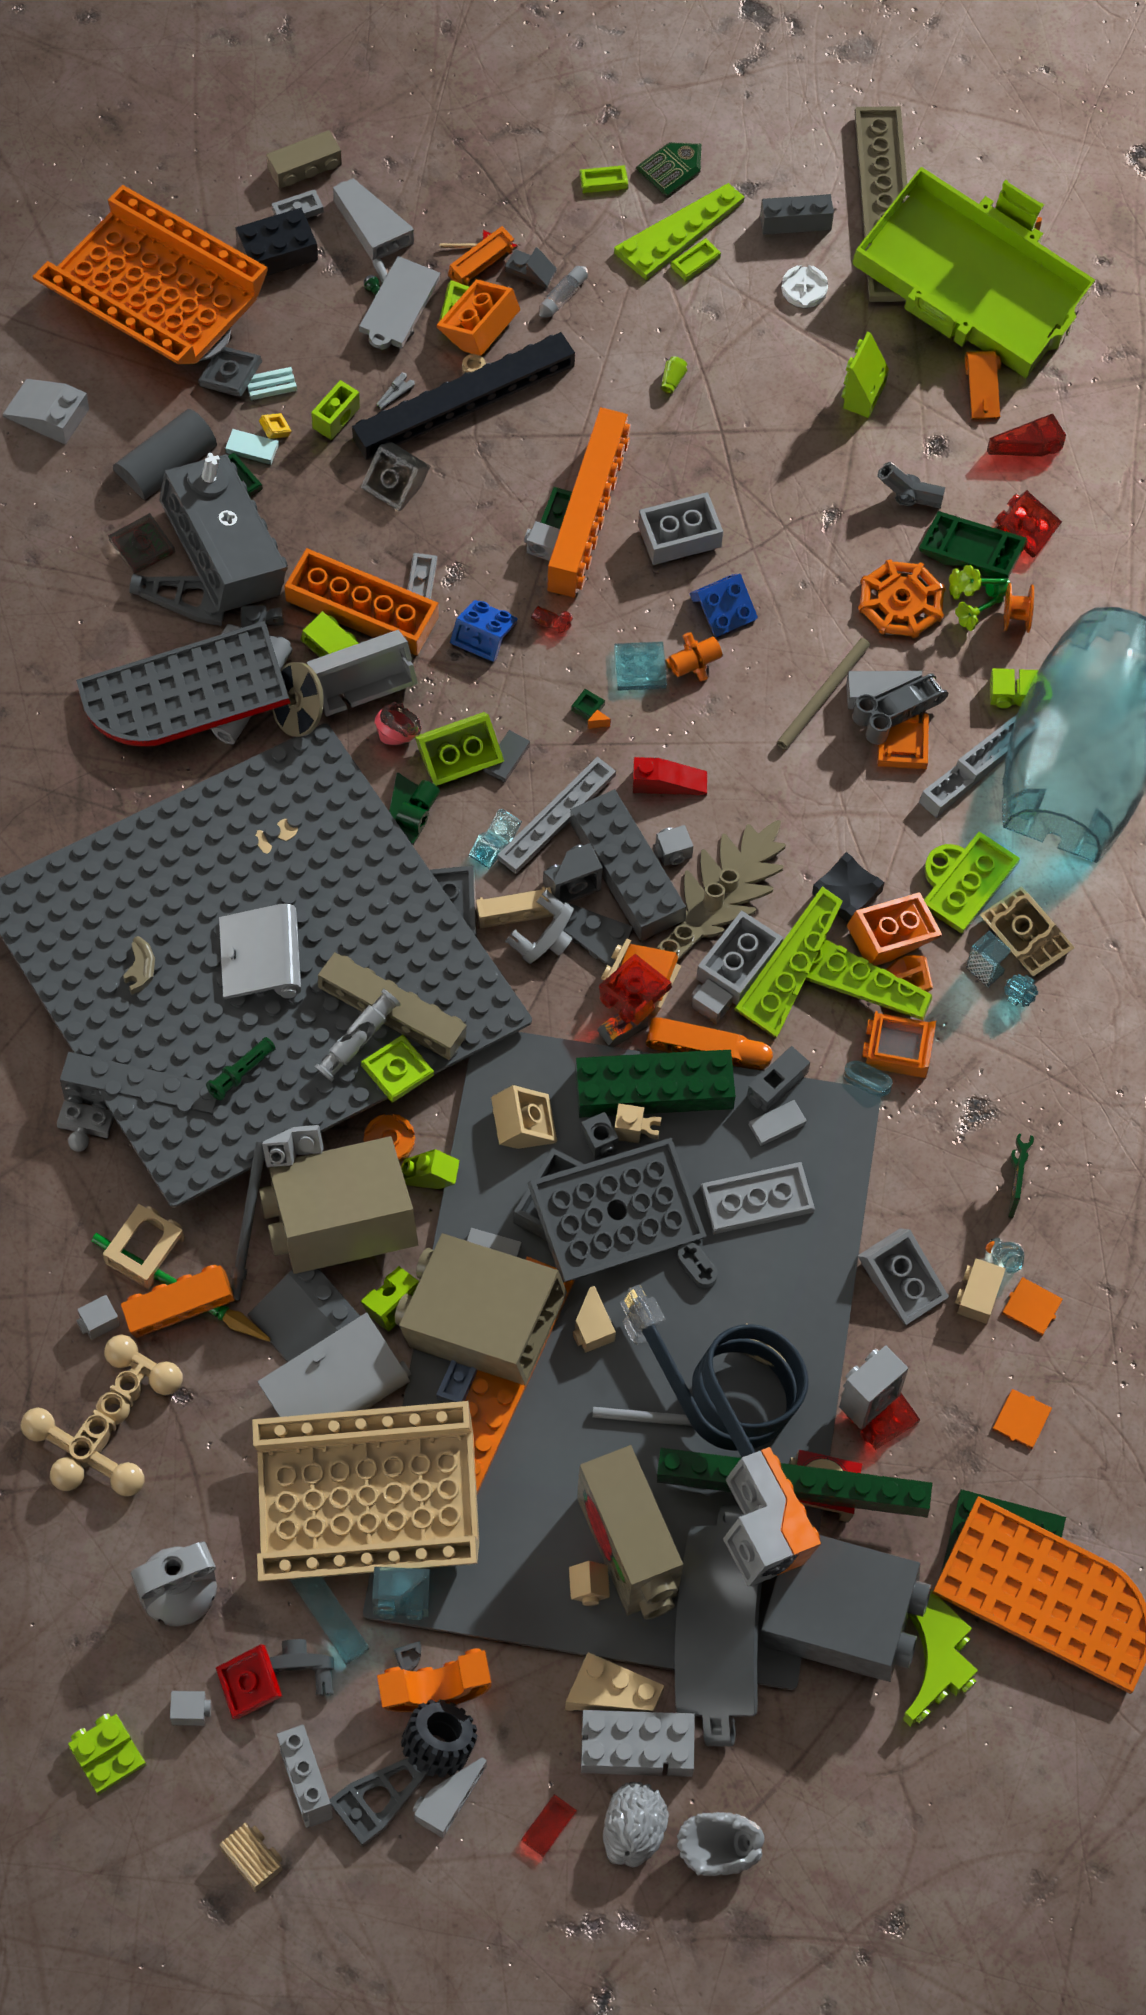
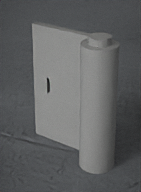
M278 904L219 917L224 999L272 989L283 998H293L301 992L297 910L294 905Z

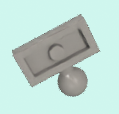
M64 1100L57 1120V1127L75 1131L69 1136L68 1144L72 1150L80 1152L88 1147L89 1138L87 1134L108 1138L114 1116L110 1110Z

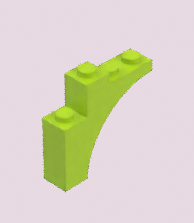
M932 1590L924 1617L914 1614L909 1615L920 1636L925 1659V1671L921 1690L903 1717V1720L910 1727L916 1721L921 1724L930 1715L931 1711L929 1708L935 1702L939 1705L950 1694L947 1689L955 1696L961 1691L966 1694L977 1682L974 1678L978 1670L958 1652L970 1642L971 1639L968 1636L972 1628L937 1595L932 1594Z

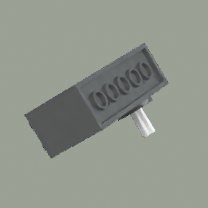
M209 453L205 460L165 470L159 501L217 612L228 611L280 596L282 586L284 585L285 573L288 570L287 561L284 556L281 557L276 540L273 537L271 538L266 521L261 519L255 501L249 497L247 486L244 481L240 480L237 467L233 462L231 463L228 455L213 456L212 453Z

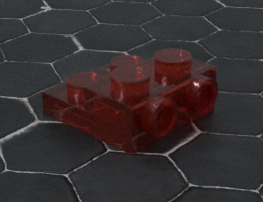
M1026 490L1021 495L1016 493L1008 501L1007 505L1010 508L1007 512L1003 510L995 518L994 521L997 525L994 528L1026 537L1027 543L1023 550L1034 558L1062 521Z
M636 954L630 957L599 985L602 1004L608 1009L614 1007L619 1011L618 1015L625 1023L632 1021L635 1025H638L655 1010L654 1004L672 988L671 981Z
M901 1393L892 1404L860 1431V1435L866 1444H871L876 1450L918 1424L920 1418Z

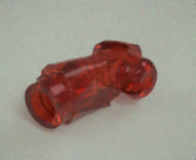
M537 606L531 619L535 620L538 625L558 631V634H561L572 626L570 622L573 620V616L567 611H563L559 616Z

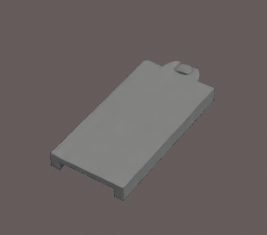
M399 256L396 258L359 325V332L369 335L371 346L381 348V350L388 348L391 344L403 348L440 280V272Z

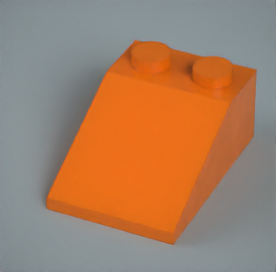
M920 892L856 910L846 925L862 957L875 966L890 962L942 936Z

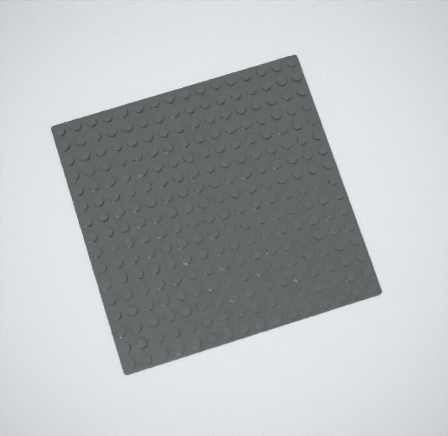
M327 723L317 726L313 732L306 736L294 737L0 878V937L73 1053L208 1082L218 1077L225 1066L234 1065L262 1041L264 1037L269 1038L274 1043L275 1051L271 1052L257 1066L243 1076L241 1084L238 1087L231 1088L225 1094L223 1100H216L213 1114L192 1110L193 1102L188 1097L180 1098L177 1101V1106L156 1102L157 1093L153 1089H145L141 1093V1098L120 1094L121 1085L115 1080L107 1082L105 1090L97 1089L172 1208H176L252 1169L256 1142L263 1143V1141L292 1127L319 1125L320 1132L322 1133L388 1099L361 1066V1061L403 1035L385 1024L360 1047L357 1054L347 1065H343L333 1076L334 1080L332 1082L314 1067L326 1058L330 1053L329 1049L347 1033L349 1027L362 1013V1011L318 987V974L334 952L341 956H348L355 964L373 970L377 976L384 980L393 981L402 990L415 993L422 1001L438 1006L442 1012L451 1017L456 1016L467 1025L466 1038L450 1061L406 1037L434 1070V1074L524 1029L532 1023V1017ZM283 819H287L289 826L293 828L298 827L296 835L287 841L278 838L281 830L277 823ZM258 830L263 831L268 843L272 846L269 853H264L258 846L259 840L256 836ZM278 904L294 905L297 910L301 992L293 998H283L272 989L224 999L219 917ZM136 936H140L150 944L154 954V977L142 991L132 995L129 986L136 982L130 981L125 984L123 975L135 961L132 942ZM368 1022L359 1025L358 1028L367 1033ZM102 1060L96 1061L93 1064L94 1073L97 1075L106 1074L108 1064ZM133 1069L129 1072L128 1078L132 1083H140L144 1079V1073L140 1069ZM169 1077L165 1080L164 1087L167 1091L174 1092L180 1087V1082L175 1077ZM206 1086L201 1088L200 1096L203 1099L210 1100L214 1098Z

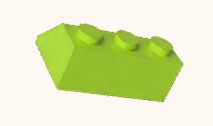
M485 712L415 736L423 763L432 783L436 786L504 762L490 717Z

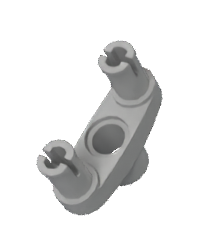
M547 889L542 895L549 902L542 897H539L536 902L554 915V920L539 939L531 943L514 929L510 935L517 939L518 942L509 936L505 943H508L522 954V958L529 964L538 959L548 949L559 956L572 941V937L563 930L574 908L567 902L562 903Z

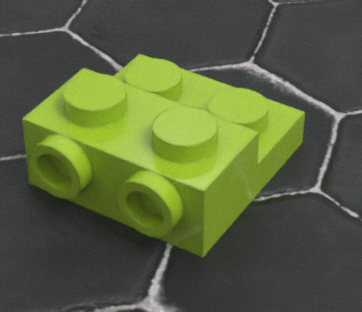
M108 1713L99 1717L95 1721V1727L89 1731H86L85 1728L78 1730L71 1736L72 1741L68 1743L71 1752L97 1795L146 1766V1762L117 1714L110 1716Z

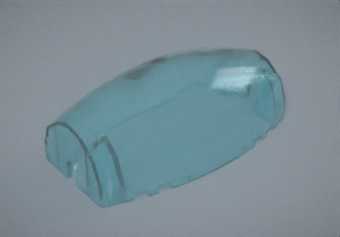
M1095 607L1078 617L1045 658L1022 701L1008 743L1002 785H1004L1002 798L1003 828L1042 843L1046 835L1055 834L1061 838L1058 849L1095 863L1105 855L1125 830L1146 793L1145 616L1119 607Z

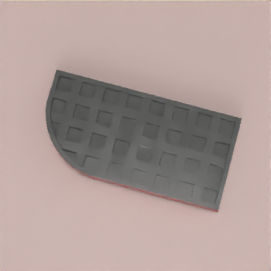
M265 621L76 680L84 710L93 726L108 738L132 746L160 745L290 704Z

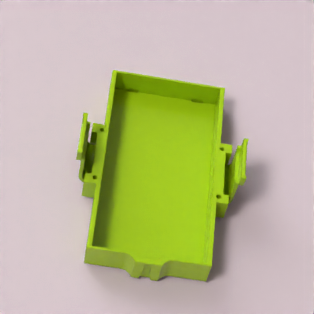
M920 167L858 246L852 265L906 299L905 310L951 339L955 335L954 342L960 346H963L968 340L983 351H995L996 355H1000V360L1003 364L1024 378H1027L1045 353L1052 349H1058L1065 335H1069L1076 320L1075 314L1090 295L1095 279L1040 244L1043 233L1034 227L1038 215L1045 204L1038 202L1016 188L1008 180L1005 179L1003 182L1002 190L994 208L992 207L994 201L987 196L978 204L934 174Z

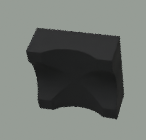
M845 852L837 863L813 885L812 894L816 896L823 886L840 898L843 902L837 914L846 922H849L856 910L867 908L881 894L885 882L866 871L850 854Z

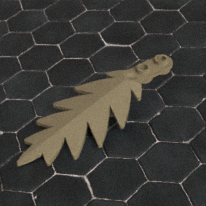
M780 820L771 823L760 833H757L750 824H747L742 838L741 852L726 834H722L720 844L721 868L705 849L701 850L700 866L704 889L690 871L686 870L684 875V896L687 907L686 919L658 945L657 949L676 952L679 960L700 938L723 934L724 928L718 926L732 923L741 910L749 916L756 913V908L739 906V904L756 900L773 892L772 886L756 885L753 883L765 880L783 871V865L763 863L779 854L786 847L785 843L774 842L780 829Z

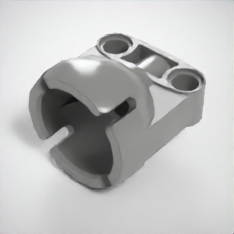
M198 1542L187 1547L176 1546L162 1549L151 1556L145 1564L131 1572L141 1605L150 1617L158 1622L163 1620L165 1625L177 1627L194 1623L208 1612L212 1606L211 1600L215 1599L217 1592L214 1572L216 1566L205 1542ZM171 1566H178L181 1569L178 1574L173 1576L166 1573L167 1569Z

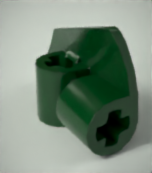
M397 773L389 812L413 845L427 823L429 810L440 794V790L430 781L422 780L418 785L402 774Z

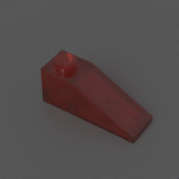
M1052 413L991 437L987 452L989 455L1042 457L1047 454H1055L1063 449L1066 434Z

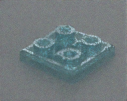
M663 642L614 644L618 691L667 688Z

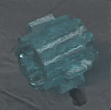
M1020 974L1018 976L1013 975L1011 979L1007 980L1006 986H1004L1005 994L1009 996L1007 1000L1015 1006L1018 1004L1022 1007L1029 1006L1030 1003L1036 1000V995H1038L1037 987L1034 985L1035 980L1027 975L1025 977Z

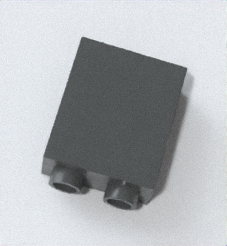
M819 1535L821 1545L804 1565L777 1576L761 1630L762 1644L767 1648L891 1682L895 1665L907 1669L911 1665L917 1636L905 1633L910 1614L924 1617L932 1585L919 1581L920 1562Z

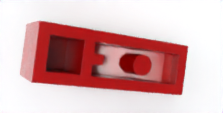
M634 757L632 793L707 795V771L661 758Z

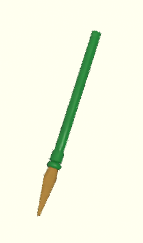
M95 1233L91 1242L105 1250L112 1242L98 1233ZM126 1249L121 1251L122 1254L141 1265L144 1263L143 1259ZM157 1269L154 1274V1279L162 1284L170 1285L177 1282V1279L160 1269ZM223 1305L208 1311L215 1317H218L219 1320L224 1321L230 1329L268 1342L271 1340L240 1311L230 1310L228 1306Z

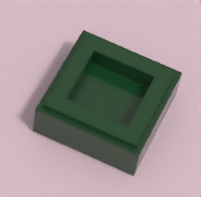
M584 689L572 704L571 711L589 720L596 710L601 711L605 706V700Z

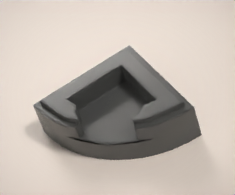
M420 1641L394 1649L398 1666L401 1669L407 1671L415 1670L421 1658Z

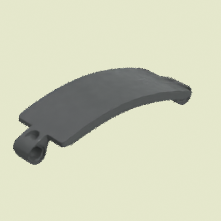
M722 1505L716 1526H692L690 1528L679 1586L675 1633L676 1712L695 1713V1716H702L704 1741L707 1746H733L736 1737L733 1716L753 1717L757 1714V1644L762 1582L750 1587L747 1586L723 1540L737 1519L744 1515L739 1505Z

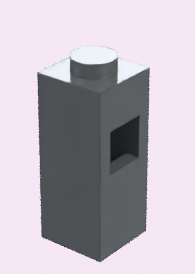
M791 1046L748 1086V1100L754 1107H760L766 1113L808 1074L810 1062Z

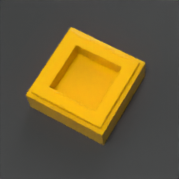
M281 413L261 415L259 423L269 439L289 437L292 432Z

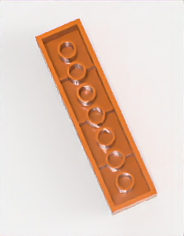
M602 407L599 409L548 565L547 591L576 598L578 589H583L585 569L589 570L592 560L590 554L592 550L596 549L598 536L596 535L598 530H602L604 524V510L608 511L611 501V496L609 495L611 490H615L617 483L616 474L617 471H621L623 465V451L627 452L630 438L628 436L631 425L627 424L628 414Z

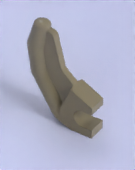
M136 936L132 942L135 961L123 975L125 984L130 981L136 982L129 986L132 995L142 991L154 977V954L150 944L140 936Z

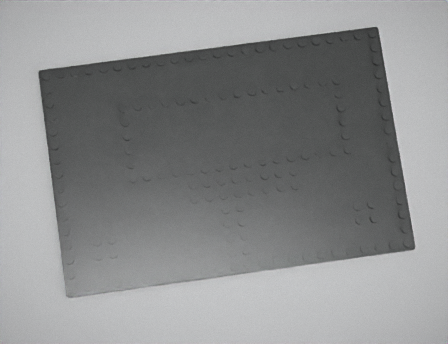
M516 1032L469 1056L450 1155L460 1160L455 1184L444 1188L433 1250L442 1233L467 1241L471 1228L520 1241L522 1246L518 1255L519 1258L526 1259L528 1256L556 1268L548 1242L514 1224V1211L528 1189L527 1183L534 1179L551 1149L554 1148L583 1164H587L672 1138L707 1236L692 1243L697 1244L717 1269V1280L714 1286L709 1289H702L695 1285L677 1260L680 1246L575 1279L477 1494L479 1527L477 1564L372 1572L369 1576L364 1602V1618L585 1656L589 1652L603 1659L675 1670L678 1596L672 1598L675 1607L659 1617L645 1619L641 1611L627 1616L608 1572L609 1598L600 1600L599 1604L594 1606H585L581 1601L571 1599L569 1567L586 1561L605 1564L577 1499L580 1464L631 1445L683 1562L690 1528L692 1526H716L721 1506L738 1505L732 1492L657 1483L660 1448L741 1458L738 1451L721 1449L708 1443L692 1426L592 1418L593 1407L686 1415L636 1319L631 1314L624 1300H626L630 1291H634L636 1297L641 1298L693 1398L692 1377L694 1370L715 1338L725 1330L734 1326L746 1325L747 1323L768 1327L787 1338L797 1349L805 1363L808 1373L807 1394L802 1405L784 1429L774 1439L760 1447L754 1448V1450L758 1452L770 1447L773 1454L779 1458L780 1463L789 1464L790 1458H795L799 1450L830 1456L881 1101L880 1090L803 1077L766 1113L795 1100L807 1120L806 1125L760 1146L748 1124L749 1121L766 1113L760 1107L756 1108L750 1103L747 1092L748 1086L764 1071L733 1066L736 1095L734 1109L644 1114L643 1118L661 1117L660 1126H650L652 1130L659 1131L658 1139L650 1138L646 1134L641 1133L639 1143L619 1140L618 1148L614 1153L606 1157L601 1155L594 1158L581 1133V1122L592 1117L579 1118L575 1074L576 1058L654 1053ZM512 1085L549 1094L557 1142L520 1149L499 1145L491 1097ZM607 1116L613 1128H615L616 1116ZM598 1134L595 1136V1138L598 1140L607 1139V1137L603 1134ZM802 1162L815 1207L814 1213L713 1235L700 1184ZM611 1201L608 1204L607 1212L609 1216L614 1220H622L626 1213L624 1205L616 1201ZM685 1251L684 1258H691V1260L694 1263H696L694 1261L695 1253L692 1252L689 1254L687 1251ZM699 1268V1270L701 1271L700 1279L706 1278L707 1280H710L711 1273L708 1272L705 1274L701 1270V1268ZM595 1286L616 1335L614 1342L585 1353L583 1346L577 1345L573 1331L575 1330L576 1319L589 1288ZM413 1349L409 1368L411 1375L408 1376L410 1382L406 1384L402 1407L446 1403L437 1400L436 1394L451 1361ZM739 1352L724 1353L713 1357L715 1376L739 1422L748 1424L764 1423L785 1414L787 1406L786 1394L781 1381L770 1367ZM804 1505L807 1518L812 1527L819 1533L823 1509ZM777 1576L763 1581L761 1587L757 1644V1684L794 1690L798 1685L802 1657L767 1648L762 1644L761 1630L777 1580Z

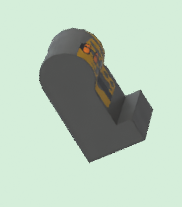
M633 1000L627 1004V1008L601 1024L597 1031L609 1046L615 1047L647 1028L649 1016L639 1003Z

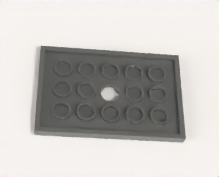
M672 1138L534 1179L527 1183L556 1268L560 1273L563 1283L707 1237ZM611 1201L624 1205L626 1213L622 1220H614L609 1216L607 1207Z

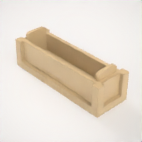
M544 886L542 890L484 900L483 897H480V899L476 900L479 928L554 916L536 902L539 897L549 902L542 893L547 889L552 894L551 887L545 888Z

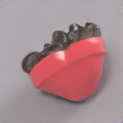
M396 702L385 705L375 717L379 738L385 744H404L410 742L416 735L421 734L422 725L420 719L407 708H404V705L401 703L397 705Z

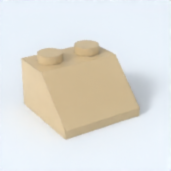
M512 1085L491 1097L499 1145L520 1149L557 1142L549 1094Z

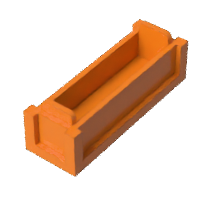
M501 226L450 264L448 277L452 281L469 286L471 279L507 252L509 254L513 252L512 242H514V238Z

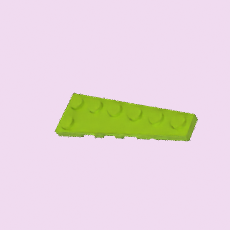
M826 938L805 979L920 1020H924L932 1000V994L902 978H897L893 973L883 968H878L869 963L865 958L850 953L848 949L840 945L837 946L826 940Z

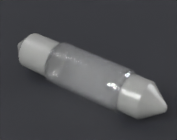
M575 266L545 297L539 306L540 317H552L575 294L579 286L588 278L585 266Z

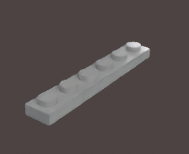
M597 756L497 854V859L517 874L570 821V809L592 800L616 776V771Z

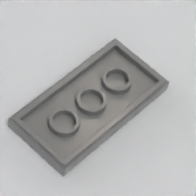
M802 1162L700 1184L713 1235L815 1212Z

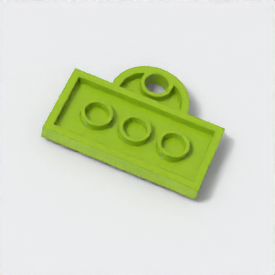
M980 831L965 849L954 844L938 846L930 852L925 863L926 879L934 888L924 901L931 914L963 934L1018 865L1020 858ZM938 857L943 858L947 864L937 866L933 860Z

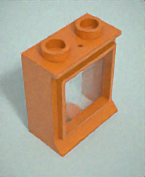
M875 1011L874 1019H868L866 1034L871 1036L869 1043L864 1042L862 1057L867 1058L865 1067L926 1078L936 1021L925 1022L881 1014Z

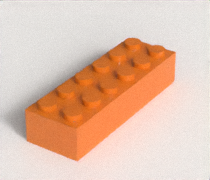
M308 548L304 551L285 584L287 602L318 615L323 611L327 616L334 617L338 623L373 638L399 630L408 641L410 653L418 656L439 618L438 602Z

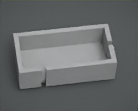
M399 630L306 662L315 671L320 680L324 699L323 713L326 717L347 709L339 694H343L350 706L355 707L418 684L414 665L411 662L412 657L408 641Z
M583 1710L581 1773L662 1776L663 1764H668L667 1776L692 1777L694 1771L695 1713Z

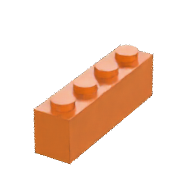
M210 1265L203 1268L201 1273L193 1276L191 1274L181 1276L176 1280L177 1282L170 1285H157L152 1288V1292L144 1295L138 1293L129 1296L127 1301L121 1303L130 1333L135 1338H139L235 1301L226 1271L221 1265Z

